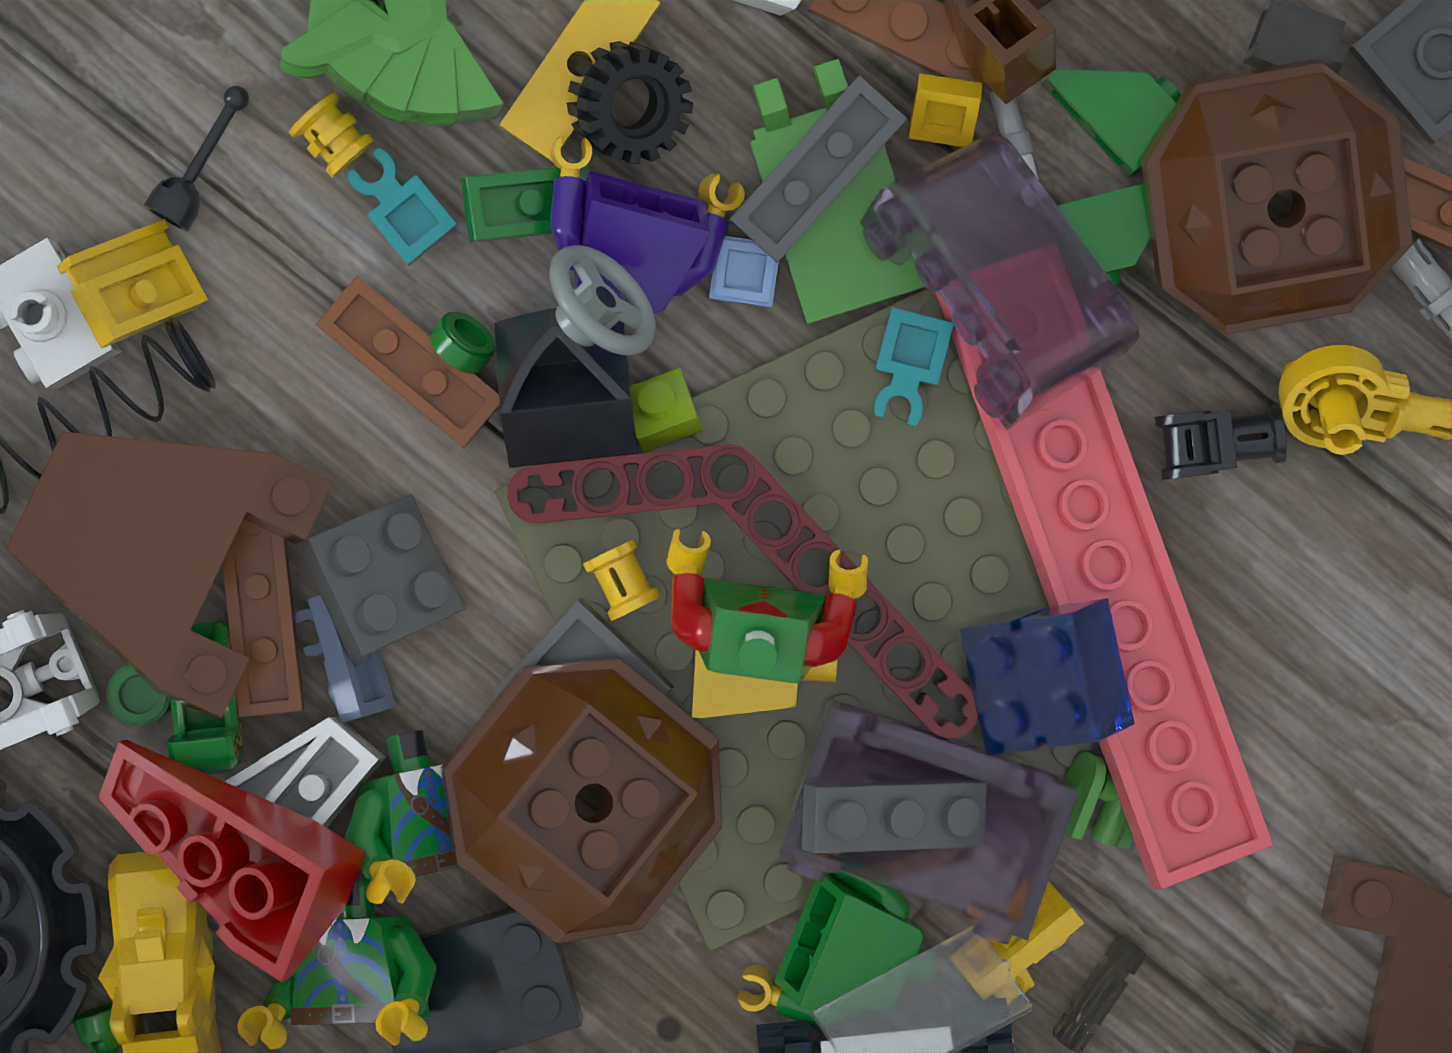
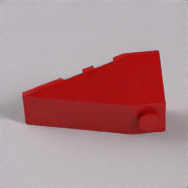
M126 739L119 741L98 796L148 855L157 854L181 882L176 888L188 902L198 901L217 922L220 928L215 933L227 947L281 982L291 977L344 910L367 853L313 819Z

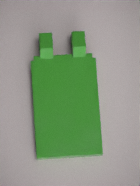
M839 59L814 66L813 69L824 108L794 118L789 117L778 78L753 85L752 91L763 127L753 130L756 140L750 141L749 144L761 183L848 88ZM885 145L879 149L784 255L806 325L928 287Z

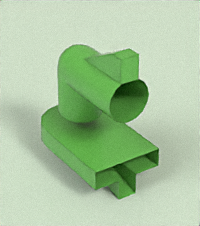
M1084 751L1073 760L1052 814L1045 824L1051 828L1064 831L1071 837L1082 840L1097 800L1100 799L1104 803L1090 837L1105 845L1129 850L1133 842V836L1111 775L1106 772L1105 760L1101 755Z

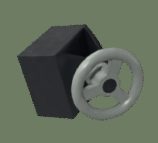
M582 245L567 246L559 250L550 263L549 278L552 291L559 304L557 308L523 314L494 323L500 416L509 468L638 453L628 355L640 354L649 348L653 342L656 322L652 307L636 280L611 257L591 247ZM572 265L582 281V284L575 291L572 288L569 277V269ZM600 274L619 290L627 302L618 298L617 294L604 283ZM624 323L636 329L634 335H626Z

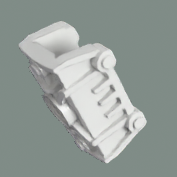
M24 610L7 616L8 620L2 623L4 628L0 629V676L9 681L14 694L9 707L0 712V750L44 731H47L49 735L56 733L57 736L74 729L73 725L79 723L77 717L101 702L89 669L64 613L57 612L34 616L32 611L25 613ZM62 632L66 644L53 653L49 664L37 669L33 662L17 667L28 645ZM53 677L60 680L81 679L85 687L84 691L51 704L29 698L44 691L42 682Z

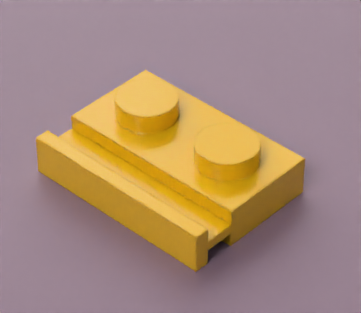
M165 219L70 255L56 266L60 274L67 273L74 286L70 293L100 348L171 320V318H176L196 310L208 301L179 244L172 246L165 230L169 226Z

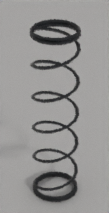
M171 318V322L166 321L165 328L191 375L153 338L143 335L141 339L142 350L158 401L159 413L157 416L153 417L139 408L104 372L91 365L89 375L104 420L106 436H112V429L96 374L122 401L141 417L152 422H159L162 419L164 401L147 342L192 385L207 392H210L211 388L215 389L216 382L209 367L193 340L177 319ZM38 397V409L53 452L56 441L45 407L70 432H80L46 398ZM0 436V445L27 472L40 479L41 474L23 460ZM0 460V482L3 491V506L0 508V514H3L8 507L9 491Z

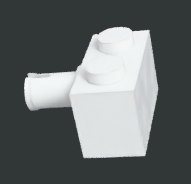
M46 238L0 265V329L9 325L21 345L19 349L13 351V354L28 380L33 385L42 381L45 388L57 390L88 372L91 365L97 367L121 353V350L117 343L100 348L70 293L74 289L67 273L60 274L56 267L66 259V256L56 241Z

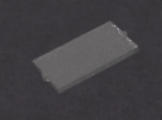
M977 924L814 1010L813 1018L834 1048L833 1053H957L1033 1011V1005L1011 975L1010 961L1008 959H1000Z

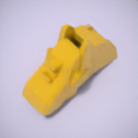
M146 852L118 854L109 865L108 890L114 946L98 979L113 1001L109 1021L112 1034L118 1043L122 1044L123 1053H222L215 1018L216 1004L213 977L215 965L212 960L214 946L212 933L207 924V911L198 901L189 903L176 888L181 882L157 854L148 855ZM177 1010L178 1030L145 1034L144 1013Z

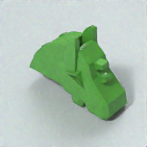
M311 0L307 32L286 45L281 51L280 69L283 73L296 78L306 79L326 75L358 104L362 106L364 103L383 118L399 124L404 121L426 126H453L454 123L479 122L497 118L504 104L453 24L447 20L446 0H376L377 4L373 0Z

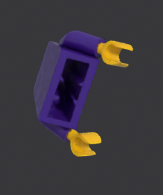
M563 136L558 137L553 142L550 150L551 159L554 165L561 170L560 177L554 179L550 226L558 251L567 246L582 245L596 249L611 257L636 280L645 293L653 313L664 311L673 296H682L715 270L729 226V222L725 219L726 211L735 210L744 200L745 192L740 183L731 184L726 200L721 203L715 195L720 174H710L702 180L698 190L700 200L589 171L585 182L580 178V169L591 160L592 145L588 139H582V156L579 162L574 164L565 161L561 155ZM572 265L569 270L574 271L577 289L582 284V281ZM600 274L604 283L617 294L618 298L627 302L619 290Z

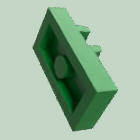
M589 164L580 169V178L585 182L590 171ZM558 167L466 176L462 178L461 186L469 243L553 234L550 226L553 183L555 178L560 177L561 170Z

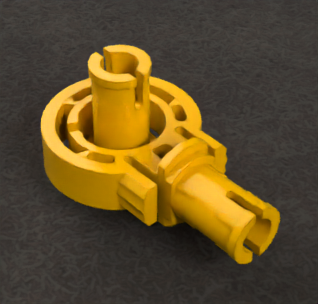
M1330 345L1317 348L1302 355L1295 361L1288 362L1281 372L1278 395L1285 425L1294 437L1308 445L1327 448L1332 453L1346 455L1360 449L1363 445L1361 440L1368 439L1384 443L1386 438H1393L1401 430L1428 434L1429 436L1445 440L1452 439V399L1410 392L1407 375L1385 371L1381 362L1373 354L1359 347ZM1308 403L1317 408L1318 411L1316 409L1309 411Z

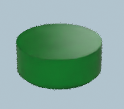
M448 312L444 314L430 333V341L437 354L449 365L465 373L476 374L481 372L496 352L495 342L490 332L479 321L464 313Z
M125 665L114 673L107 686V703L111 712L121 722L131 726H146L157 722L170 709V698L155 692L139 677L138 673L129 665Z

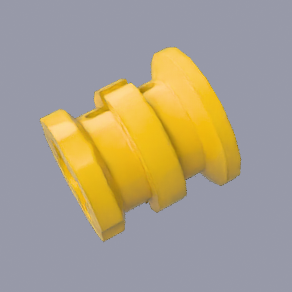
M336 91L325 96L295 122L288 132L293 138L303 135L309 141L310 145L306 149L315 159L319 156L323 157L328 163L326 171L332 178L345 170L374 142V139L368 133L361 135L354 126L358 121L350 112L343 115L336 107L340 99Z

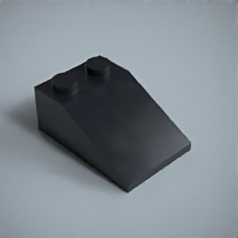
M511 907L420 935L421 941L437 968L428 999L429 1018L424 1019L427 1023L428 1032L422 1040L415 1042L402 1032L400 1043L397 1046L392 1044L391 1046L394 1053H493L582 1026L584 1016L561 944L555 943Z

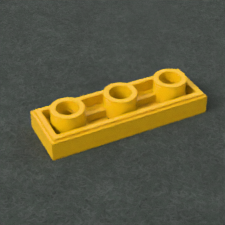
M584 0L499 126L553 163L550 152L553 142L558 137L563 136L562 150L575 131L571 124L578 121V118L568 114L567 102H577L578 97L568 92L570 81L581 84L585 77L573 75L568 70L569 62L576 56H585L594 64L596 61L590 53L600 47L611 51L609 43L621 41L629 45L630 41L636 42L659 9L660 2L657 0Z

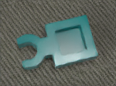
M377 148L373 151V154L382 163L384 168L383 176L375 183H367L362 180L361 176L354 169L350 170L347 176L351 185L360 194L367 197H376L381 204L367 216L407 265L410 266L458 225L417 175L401 186L397 181L398 172L394 160L385 150Z
M891 307L875 370L893 375L890 385L884 387L875 398V416L883 418L889 399L894 396H902L910 404L907 424L917 425L923 413V402L917 392L919 382L938 386L954 323Z

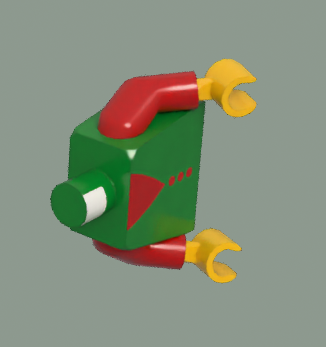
M676 529L673 532L666 560L668 568L676 574L672 578V628L675 636L680 641L699 651L707 670L743 677L801 683L812 667L834 662L845 652L857 608V602L854 599L862 596L867 590L868 558L866 555H862L861 565L858 568L846 570L840 567L841 550H836L830 556L828 584L832 594L826 596L823 594L715 579H703L700 573L704 569L711 543L708 533L701 531L698 547L689 548L684 546L679 540L680 529Z

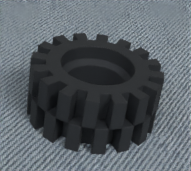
M621 41L609 43L611 51L600 47L595 49L590 54L596 62L590 65L582 61L576 71L585 76L582 83L570 81L568 92L578 96L577 102H567L568 114L578 118V121L571 124L577 134L588 139L593 149L619 162L623 160L629 164H641V158L650 162L660 159L657 148L661 147L670 152L677 145L670 137L672 132L675 130L684 135L689 124L679 120L681 112L692 114L693 102L684 99L682 95L692 92L690 82L679 77L684 72L678 63L669 60V56L631 41L629 45ZM630 79H640L645 83L649 91L647 109L635 124L620 126L615 122L611 114V102L614 93L623 82Z

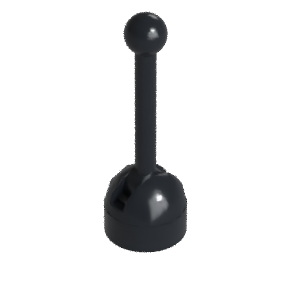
M232 86L225 91L223 97L225 106L183 177H170L162 180L152 190L143 205L162 220L165 219L166 222L183 231H189L198 215L200 207V195L194 182L235 112L243 110L248 105V92L241 86Z

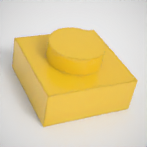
M919 73L908 139L971 148L983 83Z

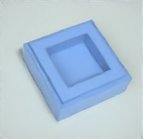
M725 236L715 270L712 274L709 299L772 308L779 261L775 262L750 239Z

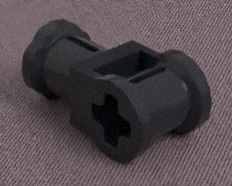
M1278 405L1268 406L1266 413L1238 417H1231V411L1212 413L1211 410L1154 417L1155 426L1163 431L1167 467L1161 470L1162 480L1218 474L1219 470L1237 468V461L1270 457L1275 463L1286 461V431L1281 409ZM1258 433L1262 435V439L1240 442L1237 439L1238 436Z

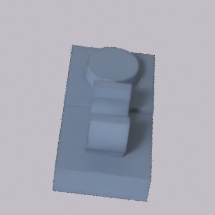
M321 595L307 599L310 608L298 611L294 615L295 623L310 620L315 623L319 640L315 644L304 647L303 650L305 655L310 657L324 654L325 661L323 663L328 677V691L333 703L337 707L341 723L396 707L380 650L378 649L351 662Z

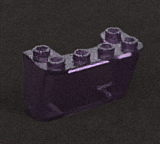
M992 132L880 189L860 221L864 228L863 236L865 242L879 260L885 261L888 259L893 264L900 266L914 257L915 269L920 280L930 291L939 292L953 312V324L959 335L969 345H976L985 357V360L977 369L976 377L978 384L974 386V393L982 409L990 417H998L1006 430L1012 428L1126 354L1138 341V324L1128 304L1020 153L1001 133Z

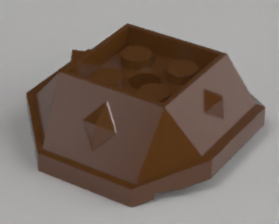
M1317 59L1191 80L1176 102V108L1159 129L1141 158L1157 285L1225 334L1351 313L1413 245L1399 118ZM1290 189L1293 194V203L1290 210L1282 217L1269 218L1268 204L1270 199L1277 192Z
M619 658L521 666L441 766L453 861L557 944L643 929L722 829L719 740ZM597 784L603 793L602 807L594 816L580 818L575 810L576 795L584 786Z

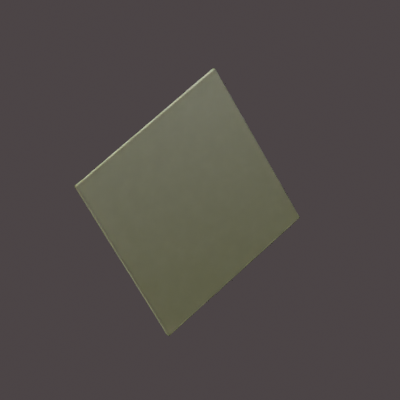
M952 276V277H950V278H947V279H945V280H943V281H941V282H944V281L953 279V278H955V276ZM939 283L692 398L703 431L644 452L650 453L727 444L741 446L750 452L857 567L861 565L862 555L867 556V578L972 689L978 699L980 709L978 721L970 732L962 737L953 739L939 737L919 721L847 643L845 652L837 659L836 682L802 681L798 683L796 707L708 718H693L719 740L722 829L678 884L710 951L804 908L818 872L830 874L831 867L824 863L817 866L803 864L797 858L794 851L795 845L802 848L804 784L974 779L987 782L986 822L1063 786L1073 760L1084 751L1101 755L1105 760L952 337H950L938 386L919 382L917 392L923 402V413L917 425L907 424L910 404L902 396H894L889 399L883 418L874 415L875 398L884 387L890 385L893 375L875 370L890 309L894 307L945 321L934 290V286ZM637 440V447H638V453H637V454H641V453H643V451H642L641 446H640V444H639V442H638V440ZM726 455L718 458L711 466L710 471L711 481L715 487L723 492H736L747 481V467L736 456ZM662 462L654 465L649 470L646 484L653 496L668 500L681 492L684 486V477L682 471L676 465ZM606 469L592 471L583 482L584 496L589 503L595 506L603 507L610 505L616 500L620 491V483L617 476ZM574 471L561 472L560 475L565 486L547 487L542 484L541 476L531 477L530 488L520 490V501L532 504L534 513L537 514L545 512V501L557 498H566L565 512L578 510L572 493ZM508 485L494 491L555 622L557 623L582 598L675 686L666 697L691 717L696 650L680 641L675 636L672 628V578L676 574L668 568L666 560L673 532L676 529H680L679 540L684 546L689 548L698 547L701 531L708 533L711 543L704 569L700 573L703 579H715L798 591L718 504L560 522L530 523L517 517L510 508L507 499ZM765 503L756 512L754 519L755 528L766 539H779L786 535L790 529V513L780 503ZM634 539L638 546L634 552L650 587H658L662 597L611 621L607 614L611 606L595 574L586 572L583 563ZM812 549L805 553L800 559L798 567L803 581L815 587L829 582L831 555L822 549ZM860 596L854 599L857 602V608L851 631L856 633H864L872 629L877 623L879 615L874 601L869 597ZM899 644L888 654V670L896 679H910L921 669V653L913 644ZM936 668L927 684L910 692L909 695L917 702L921 693L925 692L939 708L938 713L933 717L938 724L946 718L955 724L963 717L957 707L964 699L960 694L949 698L938 690L932 682L943 678V673ZM927 849L855 853L884 870ZM805 851L807 854H810V855H818V854H820V853H815V854H814V853Z

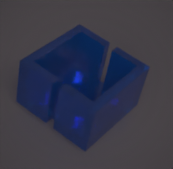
M1108 598L1057 605L1050 609L1044 607L998 614L959 629L987 756L1035 750L1045 745L1050 748L1097 742L1135 724Z

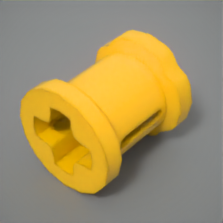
M634 539L583 563L586 572L595 574L611 606L607 612L611 621L662 597L658 587H650L634 552L638 546Z

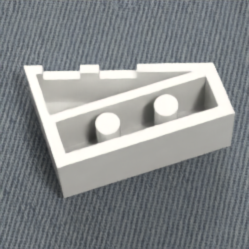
M339 716L325 719L224 782L313 819L327 828L358 792L361 784L366 782L386 759V756L346 722L341 723Z

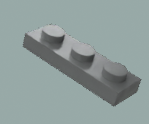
M859 75L729 220L775 262H778L907 118Z
M965 779L804 784L802 850L815 854L984 847L987 782Z

